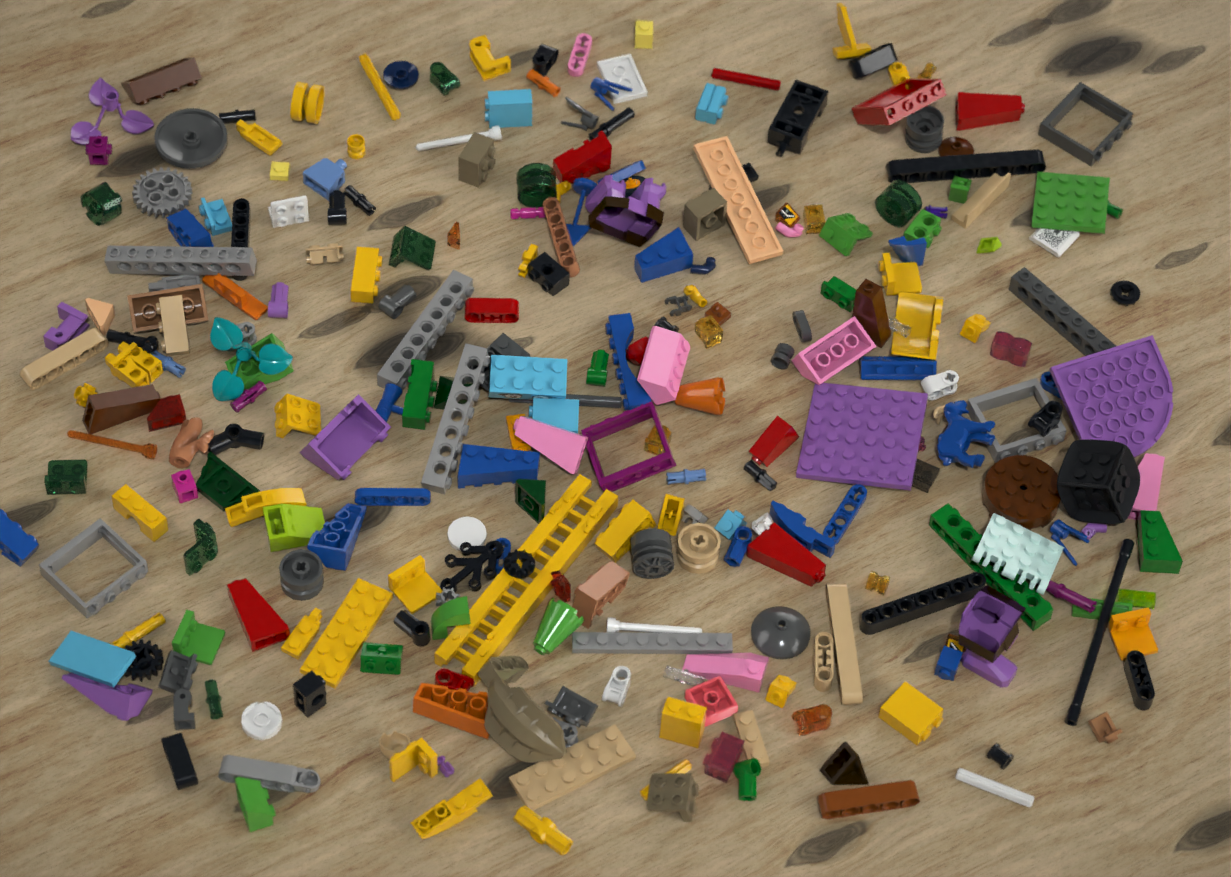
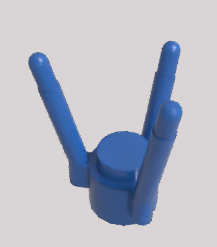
M599 77L594 78L590 88L595 91L594 95L600 98L612 111L614 107L602 94H606L608 91L619 94V91L609 86L632 92V89L610 82L606 79L602 80Z
M1058 519L1050 528V532L1053 534L1051 538L1057 544L1064 547L1063 552L1074 566H1077L1078 563L1061 542L1060 538L1065 539L1069 534H1072L1086 543L1090 541L1086 539L1087 536Z

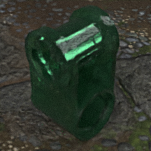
M434 62L430 65V82L442 95L446 96L449 94V91L461 86L458 77L443 63Z

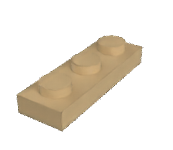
M753 710L733 714L734 724L746 760L756 758L761 767L769 766L770 761Z

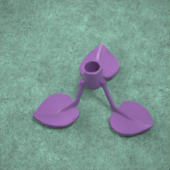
M99 78L89 92L90 102L95 106H102L96 125L93 127L91 123L86 121L77 122L71 129L70 139L77 144L86 145L89 144V136H102V133L97 128L105 110L112 112L117 108L120 117L123 119L121 122L122 128L131 134L143 133L151 129L154 123L148 116L136 110H128L123 115L121 104L118 103V91L102 78Z

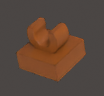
M716 302L705 312V317L715 326L720 327L731 318V312L719 302Z

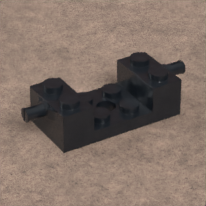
M799 80L794 81L768 130L767 143L779 147L776 151L777 156L780 154V157H782L785 150L801 154L807 143L808 132L817 116L821 117L827 106L829 91ZM800 110L803 113L797 114L795 111Z

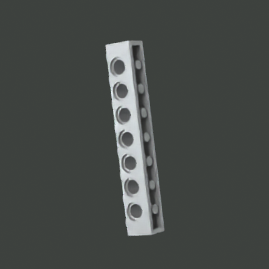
M107 246L104 260L110 274L217 275L219 273L221 275L254 276L257 263L254 251L249 247Z
M455 270L451 272L378 372L377 386L385 388L387 383H392L401 389L406 387L408 377L411 376V359H426L428 351L435 347L438 337L444 334L446 326L453 322L456 312L463 308L467 297H471L473 294V278Z
M465 343L421 481L422 488L445 495L446 490L451 487L452 471L457 469L458 460L456 458L458 453L461 454L463 448L462 439L463 436L468 434V420L472 419L474 415V401L477 402L479 399L480 391L478 389L485 380V367H489L491 356H489L487 348ZM471 365H477V366H478V367H477L476 369H474V370L469 369V367H470ZM466 382H472V383H473V384H472L471 386H469V387H465V386H464V384H465ZM461 399L467 400L465 404L458 403ZM459 416L462 418L460 421H453L454 417ZM449 434L456 435V437L453 439L447 438ZM445 451L451 452V454L446 457L441 455ZM438 469L445 470V472L442 474L436 473Z

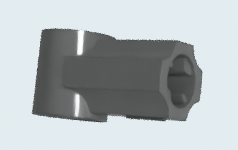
M404 285L392 296H384L378 307L392 319H396L402 313L403 308L416 298V293L410 285Z

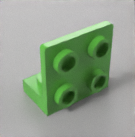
M186 610L172 641L173 651L187 657L194 653L197 655V662L212 665L225 636V630L197 623L194 612Z

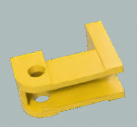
M486 35L473 38L470 41L469 56L483 81L511 72V59L509 56L494 59L490 52V42Z

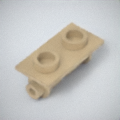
M337 243L328 244L327 247H320L319 245L309 246L308 249H305L306 255H310L306 256L307 264H324L323 257H327V263L340 262V260H344L343 253H339L343 251V246Z

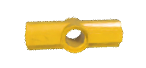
M526 805L521 806L515 814L514 821L529 831L531 837L537 843H545L559 855H565L573 845V840L559 831L551 819L540 817Z

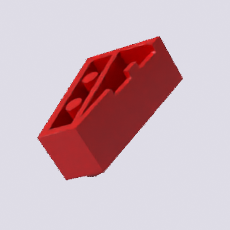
M603 130L593 140L589 141L587 139L583 141L584 145L576 150L571 148L553 159V172L560 183L568 181L572 184L577 178H589L592 175L611 169L612 145Z

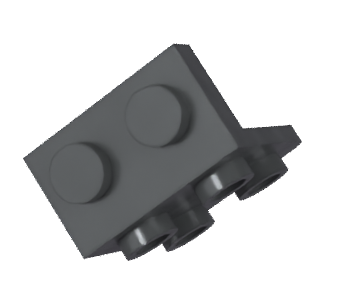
M562 686L553 703L548 700L544 703L549 706L547 710L561 718L566 715L565 720L579 728L581 724L586 727L588 726L598 708L597 704Z

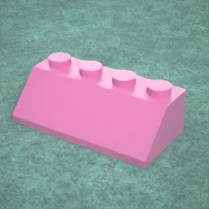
M854 316L798 353L791 361L803 377L820 385L877 346Z
M653 326L637 381L654 403L659 405L676 400L690 344L680 333Z

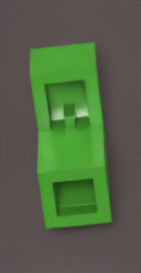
M467 596L450 600L435 610L431 617L432 640L447 638V627L471 624Z

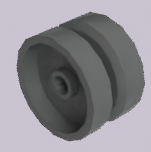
M299 549L293 550L283 557L280 562L279 573L281 588L286 596L299 601L310 600L317 596L324 584L322 561L318 555L310 550Z

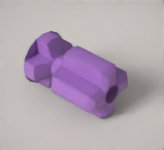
M438 757L437 763L443 775L449 777L451 774H454L453 766L448 761L445 762V757Z

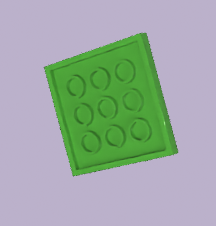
M1037 172L1032 228L1105 234L1110 177Z

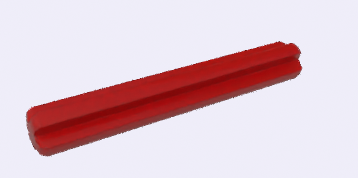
M713 68L712 78L777 91L781 87V81L720 68Z

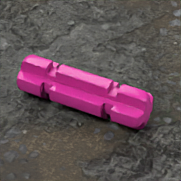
M535 207L521 208V210L512 208L510 210L511 219H519V217L521 219L536 218V216L538 218L546 217L543 207H538V209Z

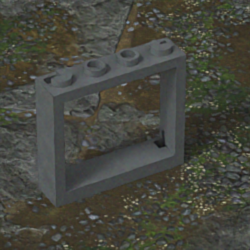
M1079 82L1040 123L1038 135L1087 165L1092 166L1096 161L1099 162L1103 153L1109 151L1116 140H1120L1125 130L1130 129L1133 124L1131 122L1133 113ZM1080 100L1119 122L1094 151L1054 128Z

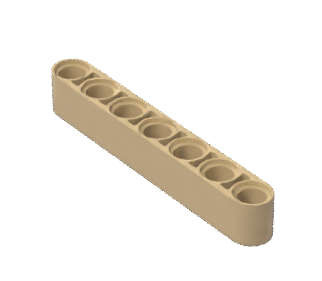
M826 584V601L830 630L833 637V652L841 705L862 704V687L847 584Z

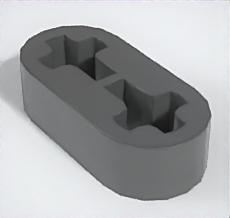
M794 311L793 322L800 341H811L812 333L804 311Z

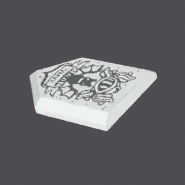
M1038 228L1029 237V240L1059 258L1080 236L1079 231Z

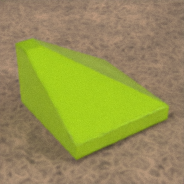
M998 237L981 238L976 252L977 254L994 252L1002 244Z

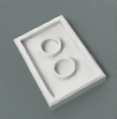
M631 54L597 61V67L603 80L606 79L632 89V92L609 86L619 91V94L608 91L613 104L647 96L648 92Z

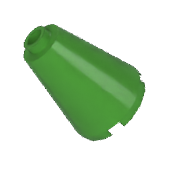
M555 598L549 601L533 641L534 650L541 655L550 654L584 622L582 615L580 618L576 616L577 610L561 600L554 602Z

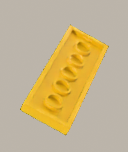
M358 578L300 668V673L306 675L312 670L316 675H320L325 680L326 685L336 689L362 648L363 642L367 640L393 599V593Z

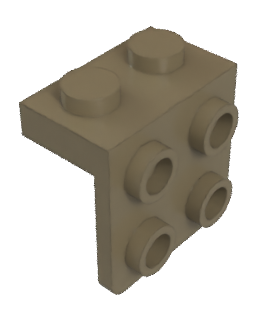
M653 774L650 780L647 801L648 811L680 812L684 822H692L693 814L696 813L695 796H698L699 786L695 783L692 774Z

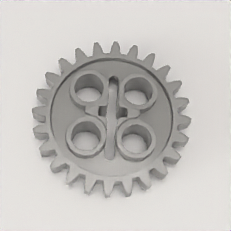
M160 167L159 171L153 168L152 173L146 171V176L141 174L140 180L136 179V185H133L132 195L137 209L141 208L142 213L147 211L148 216L153 213L155 218L159 214L164 218L165 214L170 216L173 212L177 213L178 209H185L184 205L189 206V200H192L191 182H188V177H183V172L177 174V169L171 172L170 167L166 171H163L162 167Z

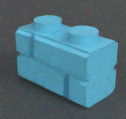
M710 83L705 85L696 108V120L706 121L715 125L717 119L722 118L724 110L722 106H726L728 102L725 87L715 86Z

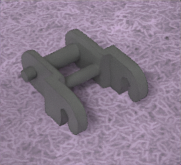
M672 296L665 299L666 305L670 301L671 304H677L678 306L677 309L670 311L671 317L674 316V313L676 316H680L681 313L692 309V305H688L687 302L688 296Z

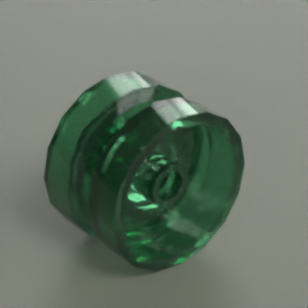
M531 163L519 169L516 174L517 198L521 204L527 207L538 208L543 207V202L547 198H557L556 172L552 167L543 163Z
M895 180L875 199V206L879 215L887 223L896 227H904L922 208V200L918 192L910 184L901 180Z

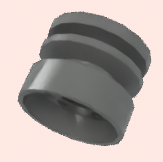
M927 105L907 116L905 139L909 148L919 153H930L940 147L944 129V116L940 110Z
M656 528L645 529L631 537L630 546L631 554L633 555V571L637 576L646 579H657L673 571L672 542L668 532Z

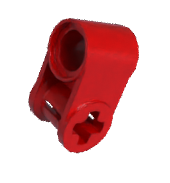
M446 668L439 669L435 674V685L447 686L448 689L459 690L461 688L467 689L466 692H469L470 688L475 684L471 677Z

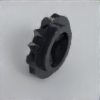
M1123 280L1116 282L1112 286L1110 295L1113 297V301H1117L1119 305L1121 303L1125 304L1127 307L1129 304L1134 305L1136 301H1139L1140 290L1136 284Z
M516 549L512 553L509 552L508 556L504 558V569L512 577L524 578L534 571L535 559L532 553H527L525 549L523 551ZM517 559L523 562L522 568H520V566L518 565Z

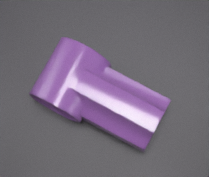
M277 282L275 285H272L271 301L268 303V317H288L287 300L289 287L283 282Z

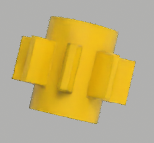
M84 383L83 386H78L74 392V399H77L76 403L86 407L88 395L98 394L95 392L96 388L87 383Z

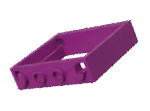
M652 401L581 430L582 435L588 437L586 446L603 492L606 489L611 492L677 466L658 412ZM653 418L665 452L605 476L593 442Z

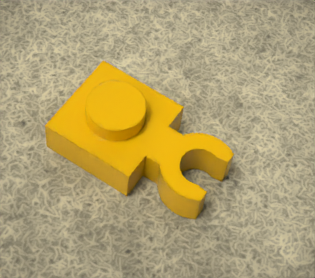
M531 244L528 250L525 249L523 252V262L519 265L518 270L520 272L518 276L524 278L527 276L528 263L538 257L537 245Z

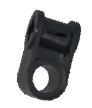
M541 44L532 58L533 69L542 76H546L552 65L555 64L559 50Z
M1049 401L1039 412L1031 417L1028 426L1035 428L1042 437H1045L1060 422L1062 405L1057 401Z

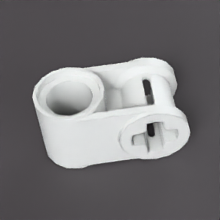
M948 370L924 378L921 381V386L924 392L928 394V400L933 401L955 393L959 376L955 371Z
M618 666L613 670L609 683L605 687L602 701L608 700L617 703L620 707L623 706L631 680V672L627 667ZM619 677H624V678H626V679H624V680H619V679H617V678H619Z

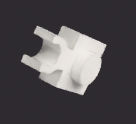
M765 513L752 522V529L756 534L761 535V532L770 529L772 517L769 513Z

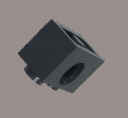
M543 252L528 263L530 279L536 281L545 292L552 296L569 285L570 273L546 252Z
M312 670L293 684L295 706L307 718L326 705L325 680L320 675H316Z

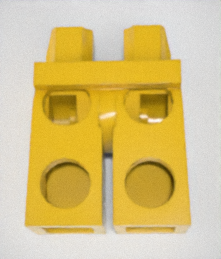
M123 341L117 348L120 354L115 356L113 353H109L105 357V362L110 367L111 374L132 388L150 385V382L152 383L164 373L162 361L147 353L146 350L143 351L134 342L128 344Z

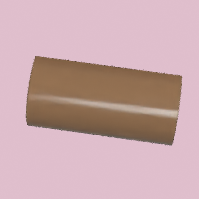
M198 284L127 295L133 333L159 329L158 322H162L161 314L157 315L156 303H159V298L182 295L186 325L209 321L203 285Z

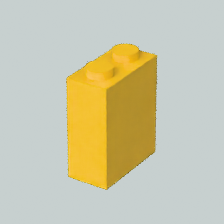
M905 681L880 707L879 718L915 745H918L922 740L925 741L930 736L931 730L934 727L937 728L942 723L944 709Z
M667 696L661 715L660 738L699 749L704 734L707 707Z

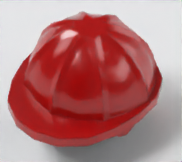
M645 336L630 344L628 349H626V358L633 364L641 366L649 338Z

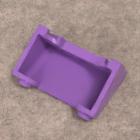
M358 394L299 453L335 479L339 480L342 478L344 480L351 474L349 469L375 442L379 441L381 443L389 435L387 431L391 426Z

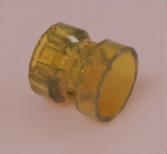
M871 571L865 589L869 591L875 590L878 594L885 595L890 577L886 575L879 576L877 572Z

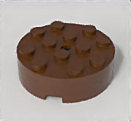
M1014 455L1003 458L996 462L986 475L982 492V503L986 506L990 518L993 513H996L1030 531L1040 526L1043 528L1055 518L1061 499L1057 490L1058 475L1050 465L1035 457Z

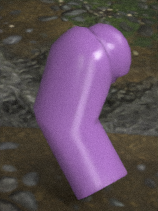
M1088 523L1081 533L1087 536L1086 539L1089 540L1096 533H1106L1107 524Z

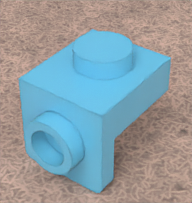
M727 510L714 528L726 538L732 540L735 530L742 525L746 526L747 522L743 520L745 516L737 510L734 512Z

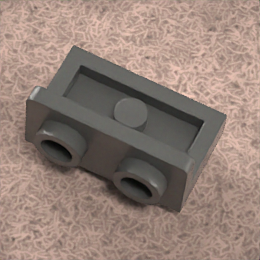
M171 650L168 653L158 688L173 694L179 689L189 690L193 682L190 679L191 675L195 672L198 665L195 662L197 655L193 653L190 657Z

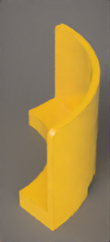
M899 292L891 354L936 360L939 341V330H936V324L940 325L943 297Z

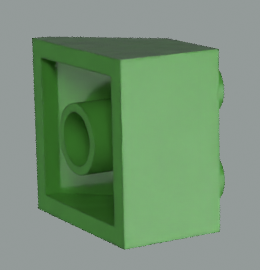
M236 777L237 799L249 832L272 826L273 817L276 814L273 805H268L267 799H269L267 788H262L260 780Z

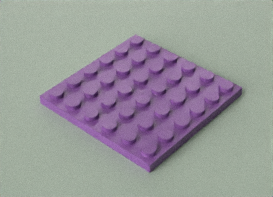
M815 383L796 478L911 490L928 394L831 383L817 385Z

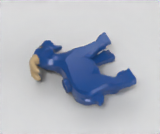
M964 400L949 402L934 410L933 418L936 419L938 425L944 417L949 424L944 433H941L938 437V457L944 462V466L959 462L970 468L974 466L981 467L985 459L984 455H968L966 451L971 441L991 446L995 435H990L987 432L994 428L995 422L987 421L980 423L963 417L962 414L969 413L966 409L967 403Z

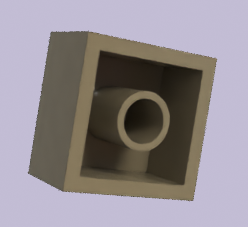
M476 132L473 133L458 157L459 181L475 187H479L482 181L485 182L489 169H493L496 161L494 159L496 150L494 139Z
M715 188L703 192L695 199L689 200L684 207L683 228L697 241L724 226L727 201Z

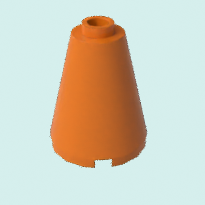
M716 377L680 385L676 400L673 401L679 406L721 415L725 407V398H723V391H725L723 378Z

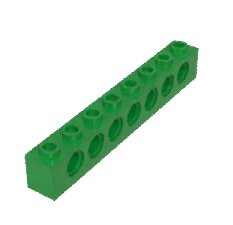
M948 503L931 514L929 526L974 572H980L986 577V584L1026 608L1020 618L1032 631H1035L1051 619L1053 608L1050 602L1044 600L1036 592V588L1033 590L1029 589V584L1026 580L1022 584L1017 583L1020 578L1019 574L1016 575L1014 580H1011L1001 575L1004 568L1001 565L998 571L995 572L993 571L995 563L992 561L986 567L982 566L984 557L981 558L979 564L972 561V557L983 535L979 534L972 524L960 515L956 508H953Z

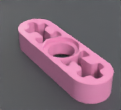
M582 33L576 38L568 62V73L573 77H579L584 72L592 47V37L589 34ZM577 53H583L584 56H583V57H577L575 54H577Z

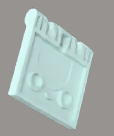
M993 513L972 557V561L979 564L981 558L984 557L982 566L986 567L992 561L995 563L993 567L995 572L998 571L1001 565L1004 567L1001 575L1014 580L1016 575L1019 574L1020 578L1017 583L1022 584L1027 578L1031 580L1029 589L1033 590L1037 583L1039 585L1036 592L1043 595L1064 547L1007 520L1003 516Z

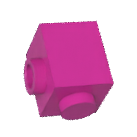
M190 469L178 471L171 475L172 485L180 504L198 498L197 486Z

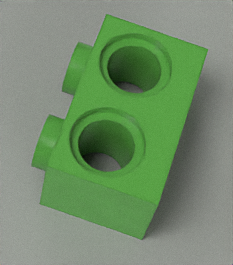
M922 209L904 232L906 241L924 237L927 242L926 248H929L933 237L938 236L942 229L940 226L941 218Z

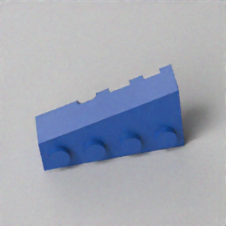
M463 444L458 471V489L469 485L482 487V484L491 483L502 485L503 482H512L514 484L517 479L538 480L540 452Z

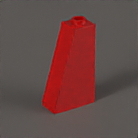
M958 92L956 99V131L1020 121L1021 113L1024 114L1025 103H1022V95Z
M775 522L769 526L770 529H766L748 544L746 554L748 558L810 587L816 582L820 583L826 576V564Z
M246 578L227 584L229 598L252 652L286 641L290 635L288 625Z

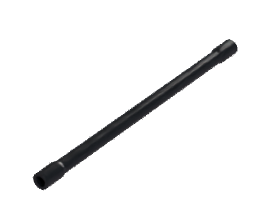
M1124 539L1121 545L1113 577L1072 704L1065 719V723L1070 726H1076L1080 716L1085 693L1127 562L1135 544L1131 539Z

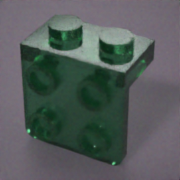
M84 459L49 461L48 475H45L44 479L47 495L86 494L87 461Z
M199 518L193 523L196 544L183 555L186 573L189 576L199 572L204 564L212 561L218 554L216 535L212 526L207 522L204 523Z

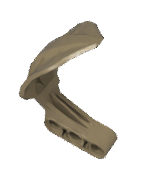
M520 656L491 657L478 671L479 677L488 688V709L484 721L487 732L504 750L523 762L534 763L561 759L567 752L561 726L541 709L522 687H509L508 683H515L528 670V663Z

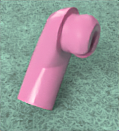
M779 222L775 229L790 238L801 236L804 227L801 224H795L794 228H789Z

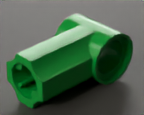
M598 349L593 352L591 366L587 372L586 384L606 386L609 354L605 350Z
M756 758L740 761L734 765V774L738 779V799L741 801H754L757 798V776L761 773V765Z

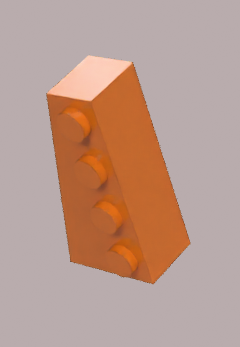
M421 683L413 698L414 713L488 739L490 736L484 726L488 709L487 692L479 691V693L466 692L467 689L459 688V690L448 689L447 686Z

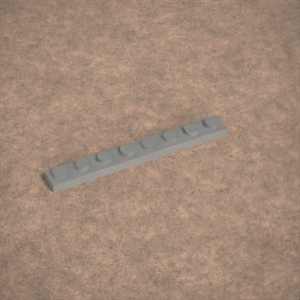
M572 633V653L717 654L733 652L732 633Z

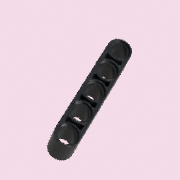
M243 198L237 199L233 203L231 247L250 246V204L248 200ZM232 275L233 279L237 281H243L248 277Z

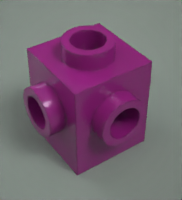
M89 136V144H86L85 151L86 155L89 156L90 165H108L109 155H112V144H109L108 136Z

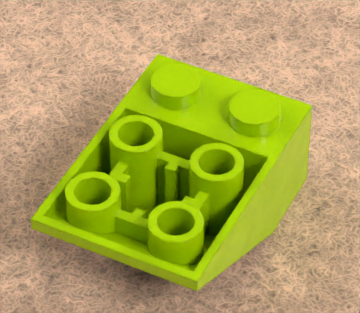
M290 504L263 507L264 523L271 552L307 546L312 534L316 530L320 531L323 528V524H325L322 508Z

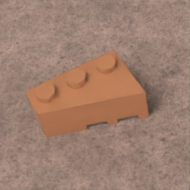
M610 561L605 566L602 565L597 573L591 574L585 583L577 586L574 592L576 595L572 607L578 611L576 614L578 618L581 615L584 618L582 623L584 627L589 629L596 614L600 616L603 613L602 607L607 602L611 604L623 591L630 572Z

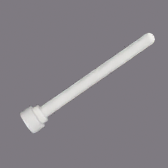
M499 125L493 126L489 131L479 133L494 139V141L502 140ZM473 134L420 143L416 145V150L422 151L466 143Z
M607 618L606 632L625 630L653 633H702V629L696 627L625 623L616 620V618Z

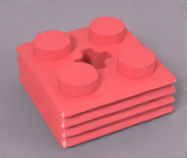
M721 676L685 690L684 698L687 702L707 707L705 727L728 718L738 711V704Z

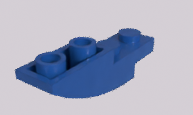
M771 502L770 515L778 526L810 552L814 549L829 558L832 557L835 551V541L828 536L816 532L812 527L805 526L806 518L800 513L788 509L781 503Z

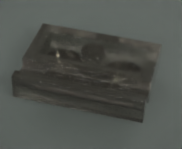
M917 459L912 486L928 493L940 473V468Z

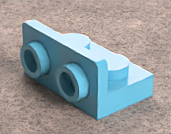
M201 198L199 211L201 216H205V227L207 230L210 229L212 236L232 231V222L223 199L206 203L205 198Z

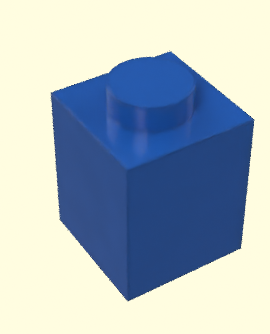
M944 646L934 675L944 680L954 681L963 652Z

